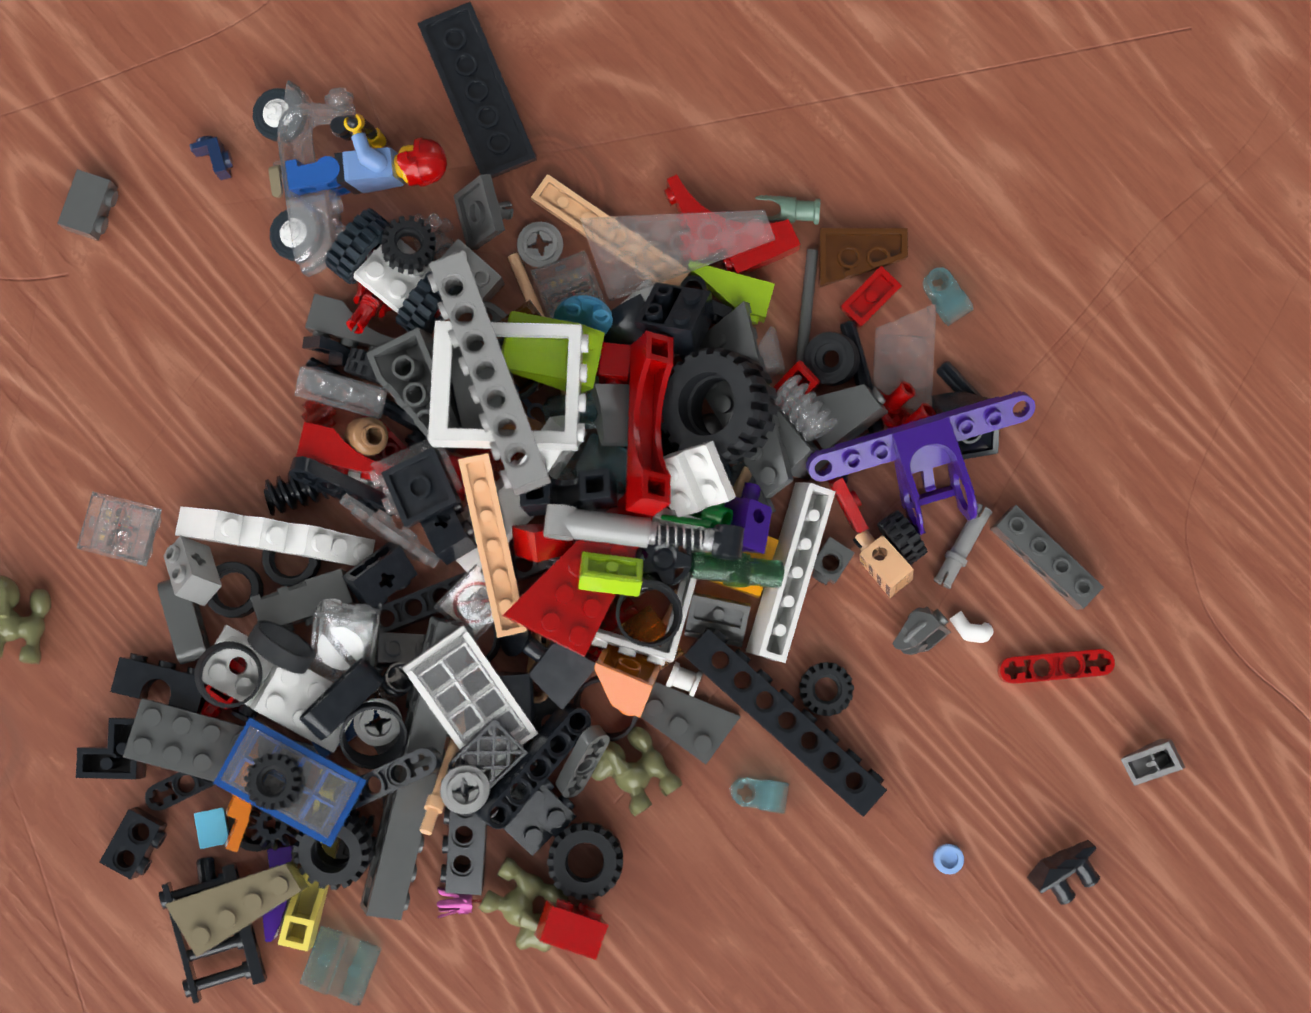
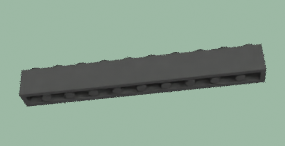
M431 616L422 653L462 625L474 640L473 628L464 622ZM465 646L446 658V661L456 675L467 668V662L465 661L467 649ZM441 663L421 676L431 691H434L451 679ZM453 685L436 698L448 713L458 706L460 692L458 687ZM414 686L405 720L407 744L400 757L421 748L434 747L440 752L443 762L446 754L444 749L445 740L450 735ZM430 756L425 757L424 760L414 763L415 768L427 766L432 762V758ZM396 766L394 770L396 779L403 782L407 778V770L404 766ZM438 771L388 794L386 797L376 838L377 843L374 846L376 851L369 866L360 907L366 916L401 920L403 911L408 909L410 882H414L417 874V865L415 864L417 854L422 852L424 846V836L420 832L426 813L424 806L428 795L433 792Z

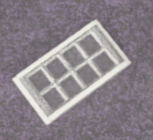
M463 625L402 667L459 750L493 718L511 733L521 745L538 734ZM496 725V735H506ZM492 726L483 735H492ZM507 739L496 740L495 750L507 749ZM480 740V750H491L492 740ZM511 740L510 750L518 749L519 747ZM476 742L467 750H476ZM491 754L480 755V765H491ZM495 754V764L504 759L506 754ZM465 755L470 765H476V755ZM480 769V770L484 773V772L487 771L488 769Z

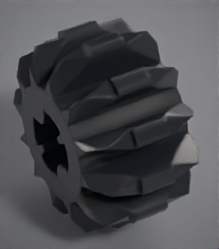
M292 808L288 811L292 814H295L297 812V809ZM259 809L261 813L251 811L250 816L256 819L257 822L249 823L247 827L248 829L257 828L258 832L253 834L251 839L254 841L263 837L260 843L261 848H266L271 840L272 850H278L279 840L287 847L291 844L287 835L291 837L297 836L298 832L277 818H275V821H280L281 826L276 828L277 832H274L273 827H268L267 824L268 821L272 820V815Z

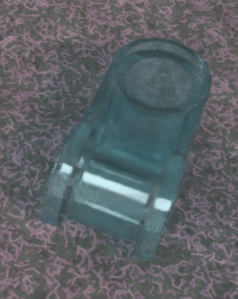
M943 267L935 268L924 278V292L935 306L939 317L947 326L973 311L974 308L969 297L960 288L948 269ZM941 278L944 283L941 286L934 287L932 282L935 279L939 280Z
M739 778L732 783L730 794L732 799L741 806L758 808L768 812L785 813L789 783L766 779ZM744 784H747V788L752 790V794L746 795L745 800H742V796L737 793V790L743 789Z

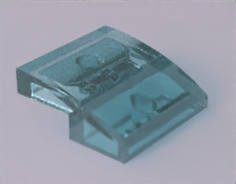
M321 926L300 984L324 995L331 994L355 1006L361 1005L382 948L338 930Z

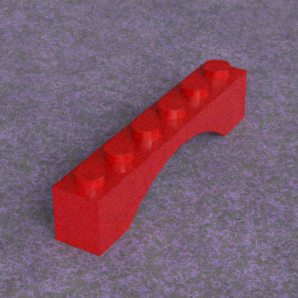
M646 331L631 345L626 511L655 516L670 504L671 475L663 458L661 418L665 391L673 366L674 338Z
M307 422L303 424L296 457L311 458L345 475H348L349 471L360 473V479L377 482L378 478H383L381 472L393 467L392 465L371 460L358 453L339 436L334 428ZM450 455L444 458L443 461L460 501L464 502L466 493L458 461L463 458Z

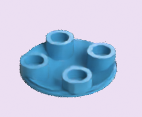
M578 295L565 299L557 306L554 312V319L580 323L605 332V334L611 328L613 321L609 307L600 299L587 295Z

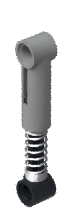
M548 504L543 536L557 540L577 539L647 548L649 544L654 545L655 543H658L659 546L666 544L667 547L675 545V548L678 546H683L684 549L691 547L692 550L700 548V551L711 552V556L714 558L741 560L745 529L740 526L726 524L714 525V529L704 528V530L701 527L693 529L692 526L685 528L684 525L677 527L676 524H673V526H668L667 523L660 525L659 522H651V518L580 510L568 505Z

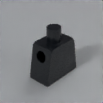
M534 637L531 638L522 651L536 661L530 668L529 676L562 710L594 671L598 657L589 652L583 657L553 641L546 647Z

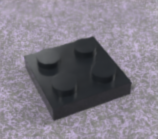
M431 447L381 472L402 523L406 528L461 502L441 454L436 447Z

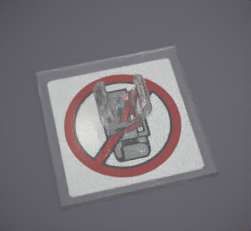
M477 564L434 606L447 619L464 622L472 627L474 641L494 623L483 571Z

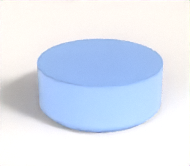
M949 843L942 844L937 847L933 854V863L940 872L949 875L955 874L963 867L964 855L957 846Z

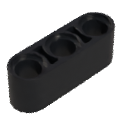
M361 657L302 713L299 720L322 741L338 728L383 683L385 678L364 657Z

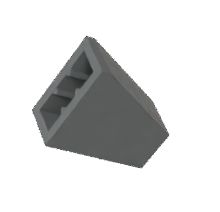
M452 359L451 379L462 429H484L479 417L480 414L484 413L481 402L474 403L468 388L474 385L470 374L464 376L459 361ZM491 368L483 369L479 374V378L489 379L494 375L495 371ZM496 396L491 399L489 405L493 408L501 407L505 402V398Z
M865 384L801 400L792 405L823 450L855 439L888 413L883 405L887 402L877 388L872 390Z

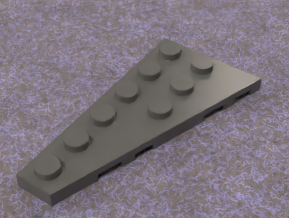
M742 302L708 330L697 353L703 348L730 350L757 361L763 366V372H767L764 359L760 356L756 341L758 339L757 331L753 327L750 313H752L750 303ZM679 355L682 361L686 362L685 355ZM726 379L716 383L705 396L723 428L731 419L734 410V394ZM773 415L772 422L776 424L773 432L768 431L766 434L768 438L766 444L763 447L757 446V453L751 458L744 457L743 460L765 497L772 498L794 481L786 448L782 445L778 416Z

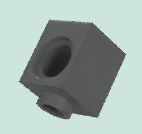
M829 537L817 554L811 576L824 585H827L828 582L835 584L855 552ZM831 555L836 558L838 566L835 571H827L823 567L822 559L824 556Z

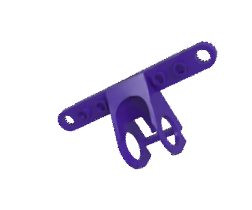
M1021 391L1002 397L997 396L842 442L831 448L821 449L820 451L816 450L815 453H811V456L807 458L806 469L814 480L827 481L894 461L902 506L906 510L909 523L913 525L919 535H922L926 532L923 526L920 506L956 495L957 508L967 520L977 517L976 497L958 441L1027 421L1034 414L1035 402L1026 392ZM1019 401H1025L1026 407H1024V410L1022 409V412L1014 413V405ZM828 460L829 465L827 466L828 468H825V471L817 472L815 470V466L819 461ZM947 464L951 485L936 489L933 468ZM921 471L926 493L919 495L912 474ZM959 477H960V479H961V481H962V483H963V486H964V489H965V492H966L968 505H967V503H966V501H965V499H964V496H963V493H962V490H961Z

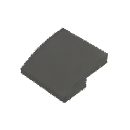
M594 384L591 394L598 412L594 423L601 445L628 446L629 384Z

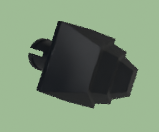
M1086 840L1073 847L1058 851L1054 855L1040 860L1027 876V879L1040 893L1051 889L1061 905L1068 904L1075 898L1076 894L1069 886L1066 878L1076 873L1082 885L1088 888L1099 882L1100 876L1088 860L1089 856L1097 848L1092 842Z

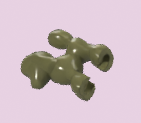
M0 575V659L2 658L6 642L23 638L26 641V645L20 650V662L40 664V639L45 631L44 617L51 608L50 594L44 589H35L30 596L31 615L20 617L13 610L20 601L19 588L12 579Z
M638 726L632 728L627 734V739L634 748L641 751L642 758L637 762H626L625 752L622 747L610 741L591 775L596 781H602L612 776L618 787L630 794L629 810L634 816L639 815L652 805L644 791L652 777H657L660 780L658 786L665 797L683 785L681 779L667 768L661 753L654 750L651 735L645 729Z
M506 857L497 876L506 881L515 880L517 887L504 897L490 890L487 891L478 908L485 913L496 910L502 911L508 923L519 927L520 931L516 938V946L520 950H526L531 947L541 952H546L552 945L540 942L534 935L542 913L533 914L532 902L537 896H542L545 901L548 900L556 903L557 899L568 901V896L563 894L560 888L557 889L554 884L544 883L539 876L527 873L515 860Z

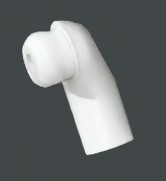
M962 611L949 618L958 633L966 641L984 643L993 635L994 630L989 623L984 622L982 625L970 624Z

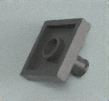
M491 174L479 175L453 195L465 243L471 250L479 249L505 231L502 219L509 220L513 217V208L505 209L506 207H511L512 203L510 201H497Z

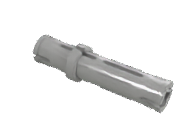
M977 503V517L967 520L951 551L947 550L944 555L946 560L937 576L933 579L936 583L941 585L943 582V587L951 589V585L961 567L966 566L968 562L966 558L988 518L993 513L989 508L985 507L983 510V505Z

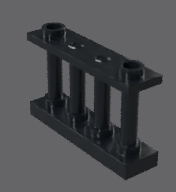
M236 862L224 865L222 867L223 873L218 874V877L174 891L171 882L163 884V891L159 892L162 908L167 909L165 904L239 879L240 876ZM169 912L186 979L182 980L183 989L187 998L192 997L193 1004L200 1002L202 999L200 991L243 977H246V979L252 978L253 985L266 981L267 976L252 923L235 933L234 936L229 937L206 953L196 957L192 949H189L185 937ZM237 947L238 950L244 949L246 961H243L242 965L197 979L192 961Z

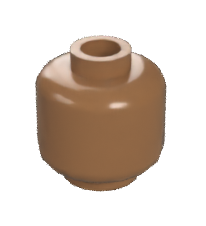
M361 417L354 419L348 424L344 440L358 453L364 456H372L380 453L385 448L388 442V432L380 420L373 417Z

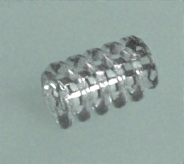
M796 375L789 378L779 388L774 403L779 407L781 406L783 414L789 415V421L796 424L797 431L803 432V438L806 441H814L829 433L837 425L838 419L832 418L827 420L831 414L830 409L820 412L819 410L824 402L819 400L813 403L812 401L817 394L814 391L805 394L809 385L808 383H803L798 386L802 376Z

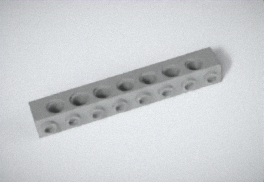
M464 251L429 263L432 274L427 275L433 293L440 292L443 300L437 304L443 320L450 319L453 329L448 330L453 347L460 346L463 357L458 358L464 376L470 374L474 385L468 388L474 403L481 402L484 413L480 414L479 417L484 431L488 432L491 430L495 441L489 444L495 460L502 459L505 470L500 471L506 489L513 488L517 496L551 483ZM453 286L463 287L462 292L458 295L452 296L448 294ZM464 313L474 315L473 319L468 323L458 322L459 317ZM479 340L484 342L483 347L479 351L469 350V345L473 341ZM491 368L495 371L494 375L489 379L479 378V374L483 369ZM496 396L505 398V402L501 407L493 408L489 405L491 399ZM506 424L516 426L515 432L510 436L500 434L501 428ZM522 452L527 455L525 462L520 465H514L510 462L511 457L515 453Z

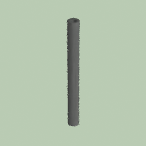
M808 249L806 253L795 364L799 360L804 363V353L810 339L818 250Z

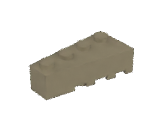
M290 861L165 904L195 956L198 957L309 886L298 871L299 869L294 861Z

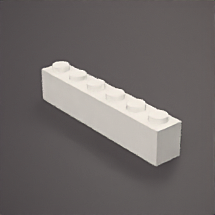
M795 482L779 536V542L773 556L746 648L747 653L786 663L836 491L810 482Z

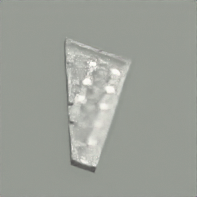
M765 210L580 218L610 301L653 286L656 282H664L775 240Z

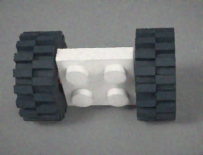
M371 208L363 210L360 215L357 214L353 221L345 226L346 229L340 232L337 236L339 237L337 241H334L331 245L332 249L328 251L327 258L325 259L326 266L349 285L355 284L358 281L397 312L396 323L406 331L410 332L419 327L432 334L435 329V321L445 320H443L437 304L443 301L440 292L433 293L427 275L432 274L430 266L426 267L424 265L423 271L419 273L417 269H414L413 274H408L407 269H404L402 274L398 272V267L394 269L389 267V261L385 262L384 253H382V235L386 226L390 227V223ZM401 239L398 241L397 246L401 252L406 254L416 252ZM453 286L448 294L452 296L458 295L462 292L463 287Z

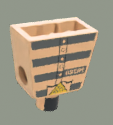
M866 530L859 533L853 539L854 543L862 551L860 553L861 564L889 598L893 597L913 580L914 569L883 535L875 540ZM881 555L885 557V559L878 561L875 560L874 557Z

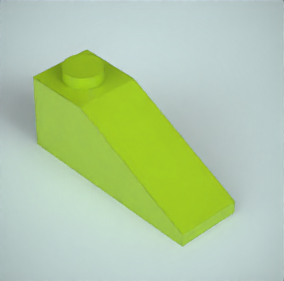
M693 261L689 262L688 270L691 271L690 275L702 278L707 290L711 291L724 305L733 308V311L742 302H748L752 311L750 313L752 324L757 325L758 321L764 323L774 283Z

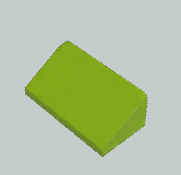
M582 552L579 589L639 596L643 577V559Z

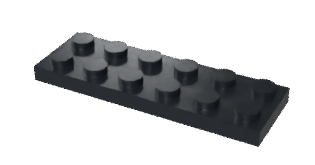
M471 1L418 22V27L480 175L491 174V178H495L536 161V155Z

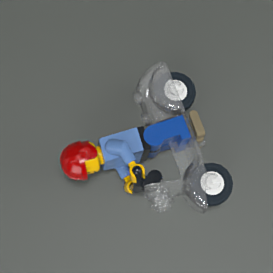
M288 80L286 89H270L256 100L252 118L256 129L264 137L278 141L280 160L274 162L273 166L269 167V178L272 195L276 198H280L283 195L282 184L284 185L287 210L281 212L273 220L270 227L272 247L281 257L290 261H296L300 265L302 273L311 277L328 268L325 263L326 255L332 249L331 245L339 238L337 236L340 232L346 229L345 225L342 224L340 215L343 212L341 195L348 193L364 194L400 187L405 182L409 186L419 185L420 187H426L438 182L445 174L448 165L445 150L438 142L432 139L416 138L413 145L401 147L399 153L389 147L383 148L386 144V137L378 128L375 129L361 114L356 113L355 105L352 104L354 100L353 93L347 92L346 88L331 89L329 94L324 97L326 104L313 103L312 99L301 87ZM330 125L332 133L336 137H341L346 141L352 140L355 150L334 153L335 158L324 156L316 162L312 131L316 126Z

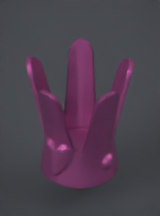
M437 887L440 895L454 898L437 902L436 905L439 907V912H447L439 915L437 919L455 913H473V903L481 902L482 900H473V895L445 893V888Z

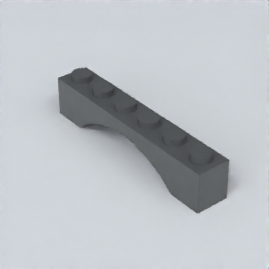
M314 294L305 328L312 333V336L321 335L340 340V343L347 348H357L358 345L369 348L368 352L394 340V338L377 333L368 326L365 327L362 334L354 333L358 326L356 324L352 331L347 327L346 322L353 314L343 301ZM479 340L473 341L469 345V350L479 351L483 347L482 342ZM460 346L453 347L452 359L458 360V358L463 357Z

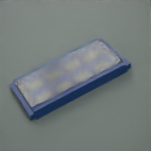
M249 718L213 783L319 842L332 847L367 780L266 725ZM279 753L287 755L298 762L297 765L302 768L303 772L301 774L305 777V782H302L304 790L303 793H299L298 801L291 803L292 806L282 808V810H269L258 807L254 801L248 798L250 794L245 792L244 786H247V781H244V776H248L249 771H247L249 765L253 766V760L263 757V754ZM278 769L269 771L264 777V787L271 794L281 792L286 784L283 772Z

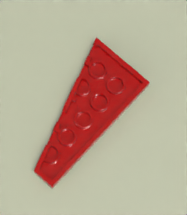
M626 493L618 500L617 508H610L606 512L651 518V521L654 517L626 511ZM577 540L502 616L585 657L616 594L581 590L578 588L582 552L634 558L639 547Z

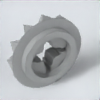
M534 222L527 225L520 232L517 239V250L522 260L530 266L546 268L556 263L562 254L563 239L559 230L552 224ZM537 234L540 235L544 243H551L544 247V256H541L537 248H529L537 243Z
M371 698L369 701L365 702H380L387 704L388 706L392 707L402 719V715L399 709L397 708L396 704H393L386 698ZM367 710L354 716V729L357 736L363 742L372 746H382L392 742L400 733L399 721L392 714L377 710V714L381 718L386 717L387 721L382 723V733H379L375 725L367 724L374 719V710Z
M461 764L454 769H449L446 776L441 780V798L444 804L455 813H473L480 809L488 799L490 791L488 779L474 765ZM463 777L468 785L474 786L473 789L468 790L467 801H465L461 792L452 791L461 787Z

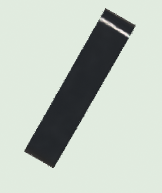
M568 703L563 710L558 707L538 730V734L524 747L528 753L490 789L487 801L476 811L477 817L494 829H503L508 826L573 749L580 735L591 726L589 712L572 703ZM576 713L575 721L570 724L571 716ZM556 736L557 741L555 745L550 748V742L552 738ZM537 759V766L530 771L532 762ZM518 783L517 790L510 794L511 787ZM498 806V812L494 817L490 818L492 809Z

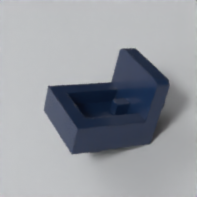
M203 136L198 138L195 143L189 144L191 152L196 157L210 155L214 173L220 180L232 177L230 168L234 167L231 154L229 150L225 151L224 145L217 137Z

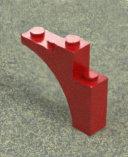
M677 174L667 178V189L664 190L665 196L670 206L675 204L679 215H676V219L683 232L688 231V233L680 236L681 245L678 246L679 253L684 262L693 261L703 264L724 254L725 257L721 259L726 271L747 275L799 251L801 244L789 219L761 225L745 224L725 219L701 205L688 192Z

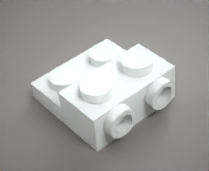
M713 441L673 452L663 457L671 475V494L668 506L676 511L678 517L700 512L706 507L728 502L736 497Z

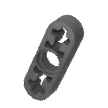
M593 725L580 735L556 780L555 785L564 798H573L583 791L610 742L609 736L600 725Z

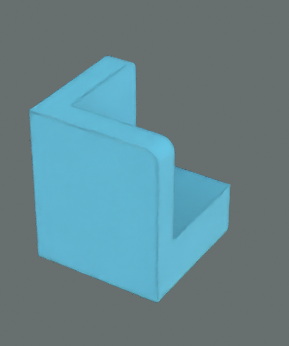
M224 808L193 813L200 849L225 844L229 835V829Z

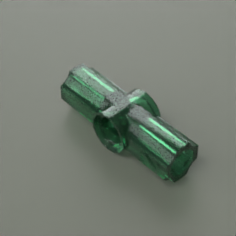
M694 551L690 574L692 579L723 582V585L728 587L743 588L753 585L780 588L784 578L783 561L751 558V555L747 553H742L741 560H724L712 557L710 552Z

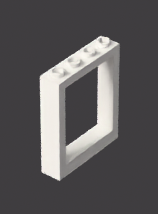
M435 321L428 441L432 447L491 448L489 443L495 441L491 430L485 432L484 429L448 428L453 350L448 330L453 329L450 321ZM458 321L460 323H468L467 321ZM491 322L496 337L569 339L565 431H532L539 450L578 451L579 442H584L585 424L580 423V412L586 411V394L581 393V382H587V364H582L583 353H588L589 336L583 334L582 324ZM500 430V434L503 436H510L515 432V430Z
M617 493L619 500L623 495ZM608 508V509H598V510H589V511H597V512H605V513H606L610 508ZM667 508L657 513L651 521L659 522L660 525L667 523L668 526L676 524L677 527L684 525L685 528L692 526L693 529L701 527L662 520V514L677 516L676 511ZM690 515L682 516V517L700 519V518H696V517H693V516H690ZM700 548L692 550L693 563L691 570L686 578L679 583L677 596L682 605L683 617L678 632L671 640L661 647H643L632 643L623 635L598 629L591 645L605 649L608 644L619 647L618 653L630 657H636V653L648 656V662L664 666L665 661H674L705 551H700ZM673 608L671 611L665 635L670 630L673 623Z

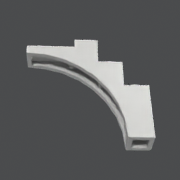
M180 506L175 532L176 536L181 535L201 541L291 554L350 566L358 565L373 554L375 544L373 539L312 525L287 523L264 517L244 516L221 510Z

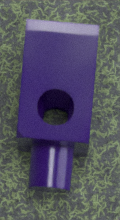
M745 482L741 498L735 497L725 502L724 507L730 508L733 511V519L730 525L740 526L745 529L742 552L764 554L772 509L770 506L758 502L761 488L759 485Z

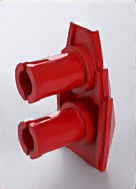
M906 381L901 382L889 395H885L880 391L887 401L883 405L888 413L882 417V420L888 429L936 415L934 409L927 403H922L911 415L902 407L909 399L916 395L913 386Z

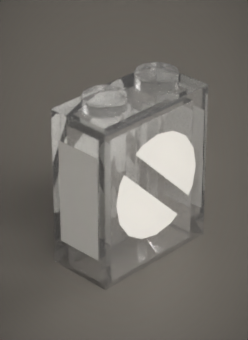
M322 599L314 610L311 647L314 649L316 657L311 663L309 670L327 680L336 681L361 657H364L375 668L381 610L374 609L367 604L351 605L342 603L338 599Z

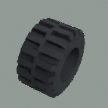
M328 806L323 811L320 809L307 822L321 829L332 808ZM351 810L337 836L349 848L350 857L347 859H335L324 851L321 842L301 831L297 834L295 838L297 841L293 845V852H297L294 861L295 864H301L298 871L301 875L306 873L309 876L307 881L311 884L317 881L319 882L318 887L322 889L330 885L331 890H338L341 884L343 888H346L353 881L356 882L371 863L376 851L374 846L377 843L376 837H371L374 829L372 825L366 826L365 823L368 819L364 815L361 818L356 815L357 810Z
M575 823L565 828L554 839L549 849L547 865L549 866L548 873L550 878L554 880V885L557 889L560 888L563 894L568 897L569 895L573 896L576 900H594L595 897H602L616 885L623 868V850L618 838L612 834V831L598 823ZM580 843L594 844L602 852L604 859L603 867L592 878L578 877L569 868L568 855L571 849Z

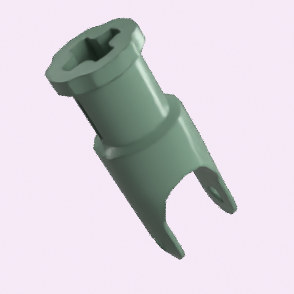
M759 195L755 197L758 200L778 203L781 206V211L774 216H754V219L771 222L789 219L790 223H794L795 220L813 221L814 224L819 225L821 199L816 198L815 201L797 200L796 197Z

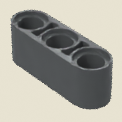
M170 579L159 582L157 585L158 593L179 663L183 665L199 660L201 655L210 648L199 604L176 596Z

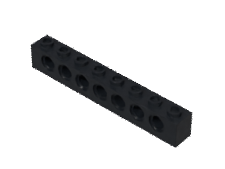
M706 628L683 656L858 814L864 817L887 791L881 785L884 779L872 768L868 772L859 765L862 759L851 749L848 748L846 752L837 745L840 739L829 729L826 728L822 732L815 725L818 720L808 710L804 708L800 712L792 705L795 699L782 688L778 692L771 686L770 683L773 679L761 668L757 672L748 665L751 659L739 648L735 652L726 645L729 639L718 629L715 628L712 632ZM717 651H723L728 658L727 664L722 668H716L712 664V656ZM740 671L747 672L750 678L749 684L744 688H738L734 683V677ZM763 691L769 692L772 697L771 704L766 708H760L756 703L758 694ZM789 711L794 717L793 724L788 728H782L779 725V716L783 712ZM806 732H813L816 737L815 744L810 748H804L801 744V737ZM828 752H835L838 756L837 764L831 768L825 767L823 763L824 756ZM851 772H857L860 776V782L856 787L849 788L846 785V777Z

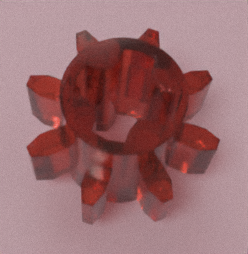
M312 396L302 404L306 409L301 415L305 422L329 428L337 424L332 418L338 413L324 397L317 401Z

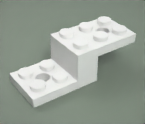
M225 625L215 644L232 641L246 645L257 655L261 663V685L253 698L245 704L254 711L334 753L340 743V732L343 723L327 738L320 741L299 720L302 713L333 682L309 669L304 674H296L272 664L250 646L247 640L248 636ZM225 649L210 657L204 667L202 678L204 683L241 702L248 698L255 690L259 674L255 661L247 653L238 649ZM235 657H242L246 661V669L240 674L232 673L229 668L231 660ZM351 719V720L348 722V724L346 725V727H345V732H346L347 728L349 727V725H350L352 719Z

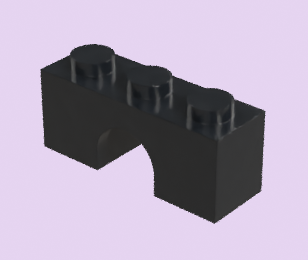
M610 468L579 471V478L571 480L554 479L548 474L551 483L520 494V507L529 517L546 515L548 504L568 505L580 510L618 507L617 478Z
M130 653L129 658L119 657L110 692L137 699H147L151 685L161 679L170 687L171 696L168 705L201 713L206 700L201 696L196 687L195 668L188 667L187 672L177 670L176 663L159 660L158 665L148 663L147 656Z

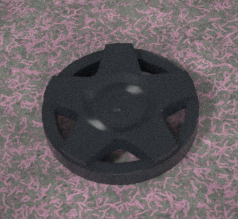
M655 543L654 545L649 544L647 548L639 547L636 552V558L638 559L642 558L644 549L648 554V557L643 561V578L645 580H654L648 575L658 573L661 579L659 582L669 587L683 581L689 574L693 563L691 547H686L687 554L680 552L678 547L675 548V545L667 547L666 544L659 546L658 543ZM677 568H685L684 571L677 578H675V570Z

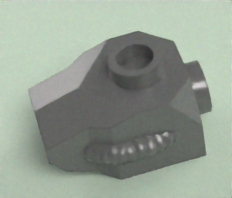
M919 607L909 614L908 620L892 644L896 649L908 655L929 651L951 633L946 626L949 621L939 609L933 611L929 607Z

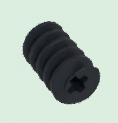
M289 473L288 482H284L280 476H277L276 486H273L269 479L265 480L264 495L272 516H275V507L281 514L286 512L287 504L292 510L297 509L298 500L304 507L308 506L309 496L315 503L320 502L321 493L326 499H330V495L293 479Z

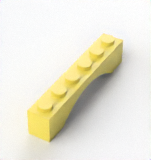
M345 768L354 774L357 773V770ZM329 773L318 794L334 802L335 790L346 782ZM315 799L312 816L320 809L323 811L328 806ZM336 838L332 847L321 843L324 851L333 858L336 857L340 838ZM305 873L302 876L309 887L291 897L284 917L278 945L309 951L315 944L329 885L325 889L319 888V882L314 881L311 884L307 881L309 876Z

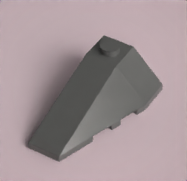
M418 327L366 354L377 381L383 388L388 390L395 398L397 404L408 413L417 427L428 438L434 340L431 333ZM450 389L448 428L462 429Z

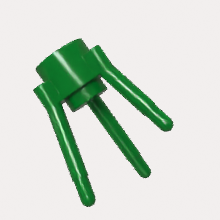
M724 502L706 507L702 513L689 514L700 519L662 514L661 519L713 529L714 525L718 524L730 525L733 519V511L730 508L724 507Z

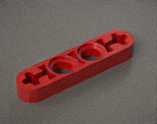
M1104 649L1017 656L1003 659L998 665L997 672L1002 681L1010 684L1095 677L1111 673L1115 667V659L1111 652ZM1086 654V661L1097 660L1098 654H1101L1102 659H1107V665L1102 667V671H1100L1099 666H1088V673H1084L1086 663L1083 655ZM1067 657H1074L1078 661V670L1073 674L1067 673L1063 668V662ZM1039 659H1043L1049 664V671L1045 676H1038L1034 672V663ZM1024 660H1028L1027 672L1030 678H1025L1026 672L1015 673L1014 679H1011L1010 674H1005L1004 670L1009 667V662H1013L1014 667L1025 666Z

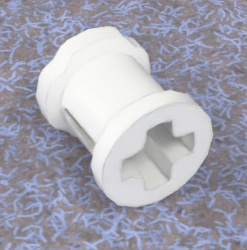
M675 662L666 686H675L689 692V695L694 697L703 673L701 671L695 673L680 667V663Z

